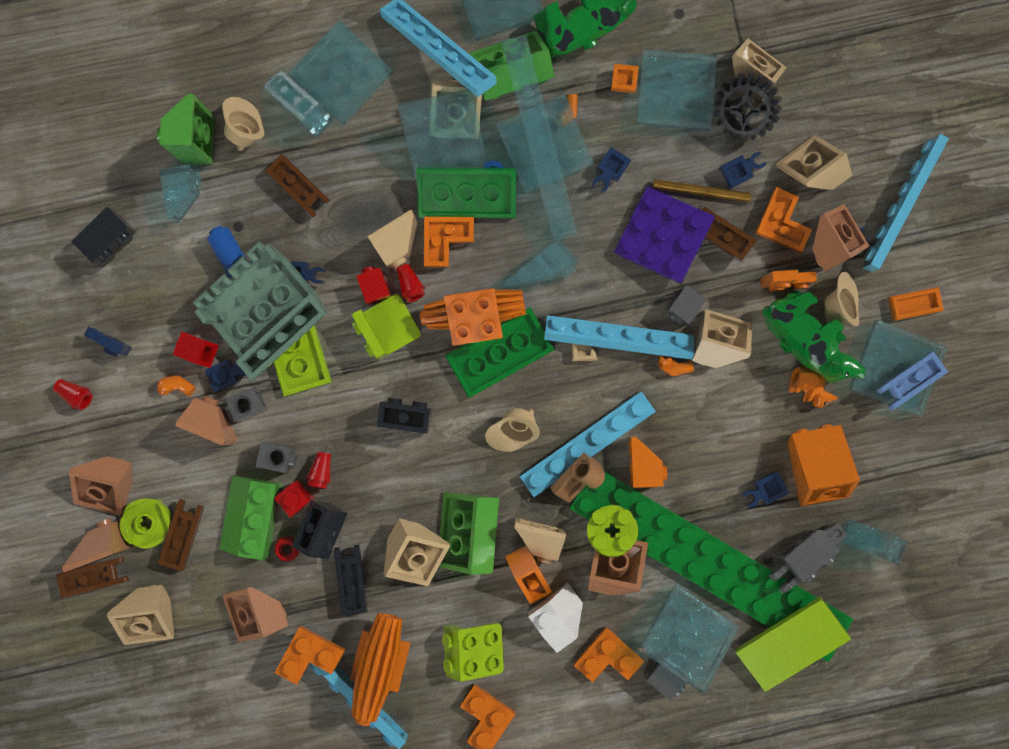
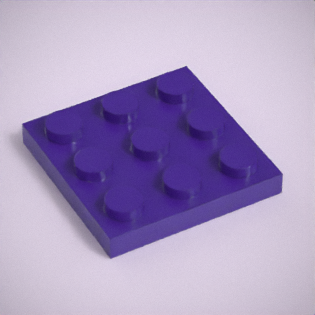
M647 186L614 253L682 284L715 216Z

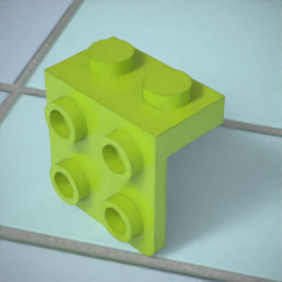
M397 294L364 312L358 310L351 314L354 318V321L351 322L353 328L358 335L363 334L367 341L363 344L370 357L375 356L378 360L421 336V332L406 305Z
M491 623L467 628L455 625L443 626L442 644L445 650L443 668L446 677L462 682L503 672L502 627L500 624Z

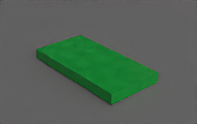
M416 168L417 218H516V168Z
M531 307L526 309L525 315L501 323L503 338L466 343L444 355L468 398L475 396L555 350L550 340H544L545 332Z

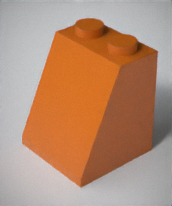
M827 424L820 426L816 430L800 429L791 434L788 441V449L800 507L849 498L858 485L860 478L842 426Z

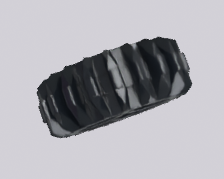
M753 72L748 74L747 79L743 73H739L737 79L731 76L728 79V83L724 82L720 86L722 91H718L715 95L718 100L713 103V107L717 108L714 112V117H721L717 122V126L724 124L726 126L723 130L724 133L731 130L733 132L732 139L737 134L741 135L742 141H745L747 135H749L752 141L756 139L757 134L763 137L766 134V130L771 131L774 128L773 123H777L779 120L777 114L781 113L782 107L777 104L781 102L782 98L774 96L778 92L777 87L769 88L772 83L771 80H768L766 83L762 82L763 74H760L757 79H754ZM745 89L742 98L729 100L733 92ZM755 92H757L764 99V101L757 99L755 96ZM746 100H747L748 108H750V111H749L748 114H747V111H748V110H746L747 107L744 105V103L746 102ZM732 113L738 115L740 121H738V120L732 115ZM760 113L766 114V117L761 121L749 124L752 116H759Z

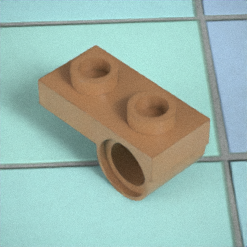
M583 452L550 489L555 495L570 503L585 486L593 489L599 487L605 479V472L597 460Z

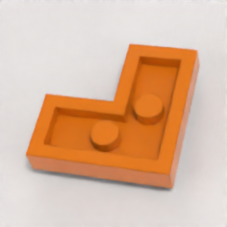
M776 187L773 190L755 234L795 252H803L812 229L790 220L799 197Z
M424 217V267L449 268V243H474V217Z
M798 270L773 271L760 278L761 288H769V292L783 291L784 288L793 286L794 290L808 289L810 284L817 282L816 272L798 273Z
M301 625L274 673L296 685L302 678L309 663L332 674L346 649Z
M606 626L573 665L591 682H594L608 664L629 680L645 661Z
M475 683L460 704L462 709L479 720L467 738V743L476 749H493L515 716L514 710Z

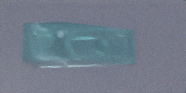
M281 70L263 86L269 94L316 138L334 121L313 97Z
M557 239L502 283L501 289L515 290L556 281L562 276L564 279H567L576 271L574 266L577 265L578 261L564 243Z

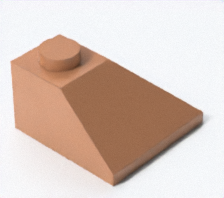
M845 204L820 216L812 251L815 254L816 262L825 272L869 247Z
M204 395V398H194L175 424V426L220 445H234L237 442L225 408L217 405L218 400Z
M106 456L72 467L69 470L74 504L118 516L123 515L133 480L131 462Z
M111 518L95 523L97 528L86 533L62 566L63 572L130 549L129 543L121 534L120 520L112 522Z
M636 540L632 548L619 557H606L595 550L588 591L608 595L640 592L648 543Z
M252 587L222 595L238 642L263 638L289 626L286 620V611L282 607L281 602Z

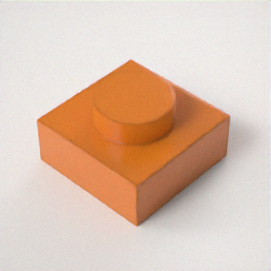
M614 64L611 91L635 93L639 66Z

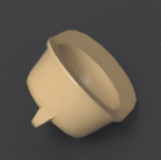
M239 97L227 98L222 104L225 120L224 135L231 143L236 145L238 151H242L245 147L252 146L256 140L263 138L264 129L261 117L254 105L247 100Z
M842 272L837 279V289L828 295L824 301L826 321L828 323L837 319L842 325L850 323L856 327L860 323L857 287L850 274Z
M513 408L507 411L500 421L487 429L485 438L489 446L498 451L512 452L538 439L540 430L536 425L533 409Z

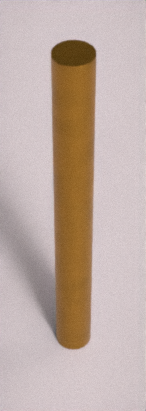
M654 179L652 189L742 202H750L751 193L658 179Z

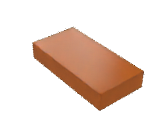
M939 287L887 297L892 321L944 311Z

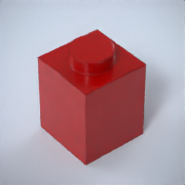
M366 267L361 270L362 274L356 275L368 306L375 305L391 297L384 273L380 267Z
M181 331L172 355L194 364L211 368L219 345Z
M300 480L290 484L274 498L289 517L297 515L310 504L311 500H315Z

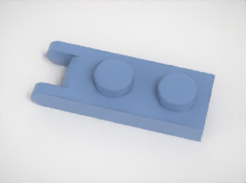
M932 351L885 382L876 391L881 394L887 389L895 399V401L888 405V408L892 411L941 378L948 371L935 352Z

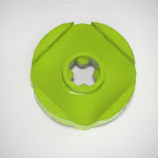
M152 498L138 499L127 505L119 523L123 538L128 543L142 549L152 548L163 543L172 521V515L168 507L160 499ZM144 516L152 521L149 530L147 527L141 526Z
M604 506L596 510L588 522V541L603 556H622L632 548L637 540V522L629 510L620 506ZM611 524L615 525V528L620 531V533L615 534V538H610V534L605 533V529H608Z

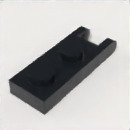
M354 545L355 555L341 557L340 547L334 548L342 616L368 612L360 545Z

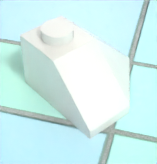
M567 582L530 609L528 617L542 637L558 653L577 639L583 603Z

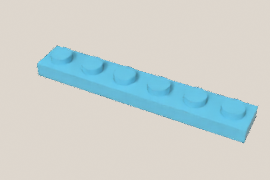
M393 0L380 9L381 17L475 96L479 97L497 84L496 76L403 0Z
M939 134L933 139H928L923 145L921 159L917 160L911 167L909 173L912 175L909 181L905 182L898 192L900 198L897 204L894 203L887 213L888 221L879 228L875 235L877 241L874 247L871 246L864 256V260H866L863 266L864 269L873 272L882 266L949 139L948 137Z
M547 315L544 340L692 359L694 355V335Z
M640 391L526 471L520 478L533 497L554 484L583 452L592 457L656 411L642 391Z
M311 663V669L318 675L322 674L329 681L328 685L333 691L342 693L347 698V704L352 708L354 681H350V677L338 665L334 672L330 674ZM381 709L377 721L371 722L370 727L377 728L383 734V739L390 746L395 745L400 749L406 743L408 734Z

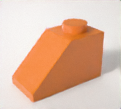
M628 437L630 486L633 488L664 487L663 481H667V467L663 466V461L637 437Z
M527 545L505 556L516 582L530 605L553 594Z

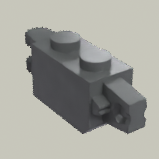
M833 523L823 530L805 531L775 557L780 565L769 574V577L773 581L779 579L784 573L788 574L789 578L778 588L781 593L789 591L799 582H810L817 576L816 572L821 567H826L835 560L834 556L840 552L838 545L847 536L846 532L838 523Z

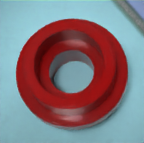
M286 536L276 542L274 551L278 559L289 562L299 555L300 551L292 547L295 538ZM285 544L292 547L291 553L284 551Z

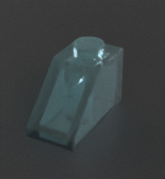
M190 165L159 170L167 218L174 223L182 221L200 195L201 177L199 172Z
M849 519L845 529L847 536L841 543L899 565L907 543L906 540Z

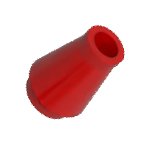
M410 264L399 266L396 271L402 297L406 298L407 302H414L424 297L425 287L411 269Z
M64 379L57 380L53 386V391L58 393L73 409L84 410L92 402L93 394L90 393L89 388L65 381Z
M316 453L315 460L306 477V480H308L307 486L327 490V485L330 484L331 454Z

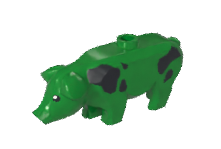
M581 0L582 5L573 9L566 17L559 10L558 1L546 6L545 10L535 14L534 23L544 36V43L549 49L550 57H562L582 47L586 51L598 45L597 39L612 32L634 13L637 1Z
M791 291L787 294L786 298L775 300L770 306H765L762 309L765 324L780 341L779 346L787 354L792 353L804 366L821 374L827 382L835 384L837 381L852 377L864 379L866 369L852 356L839 350L838 345L847 339L841 332L844 330V326L837 319L822 326L816 318L805 313L812 304L818 302L816 297L810 292Z

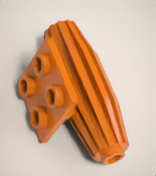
M489 288L444 295L443 299L425 304L424 310H420L421 324L426 325L427 329L450 330L452 345L503 338L501 322L526 314L523 291Z
M379 612L370 631L362 630L350 676V681H354L351 715L355 718V723L359 725L370 726L371 722L377 721L389 691L399 692L411 642L401 640V617Z

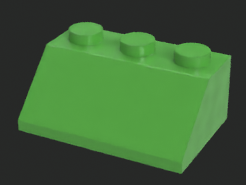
M537 30L468 53L496 76L497 84L482 94L485 101L498 99L503 94L512 91H521L533 84L545 83L548 79L555 77L549 49Z
M188 94L161 118V126L157 129V140L163 148L183 164L213 165L215 116L194 94Z
M232 475L219 549L236 556L264 560L269 557L278 510V502L274 498L281 493L282 483Z
M443 492L440 537L447 541L450 547L439 567L470 575L493 573L499 498Z

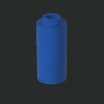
M218 226L209 231L210 235L207 237V241L225 273L232 278L233 276L228 272V269L242 256L245 257L230 229Z

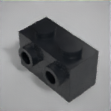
M106 207L72 243L92 263L103 266L115 258V253L121 247L127 246L132 241V236L136 231L116 211Z
M388 398L387 402H380L376 427L429 433L432 409L427 408V403L412 401V406L402 405L403 400Z
M311 500L292 547L307 557L329 559L348 513L331 503Z

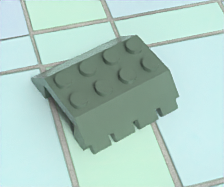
M260 241L246 252L251 259L250 261L242 256L228 269V272L233 276L232 278L224 273L210 286V289L214 292L213 295L205 290L193 302L198 308L195 314L204 324L214 326L238 355L239 359L235 362L251 381H254L327 314L319 295L291 262L270 243L265 246Z

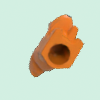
M803 365L802 367H797L792 372L788 392L799 393L801 390L804 391V402L812 400L813 407L822 408L829 402L838 399L834 394L825 391V383L827 381L816 371Z

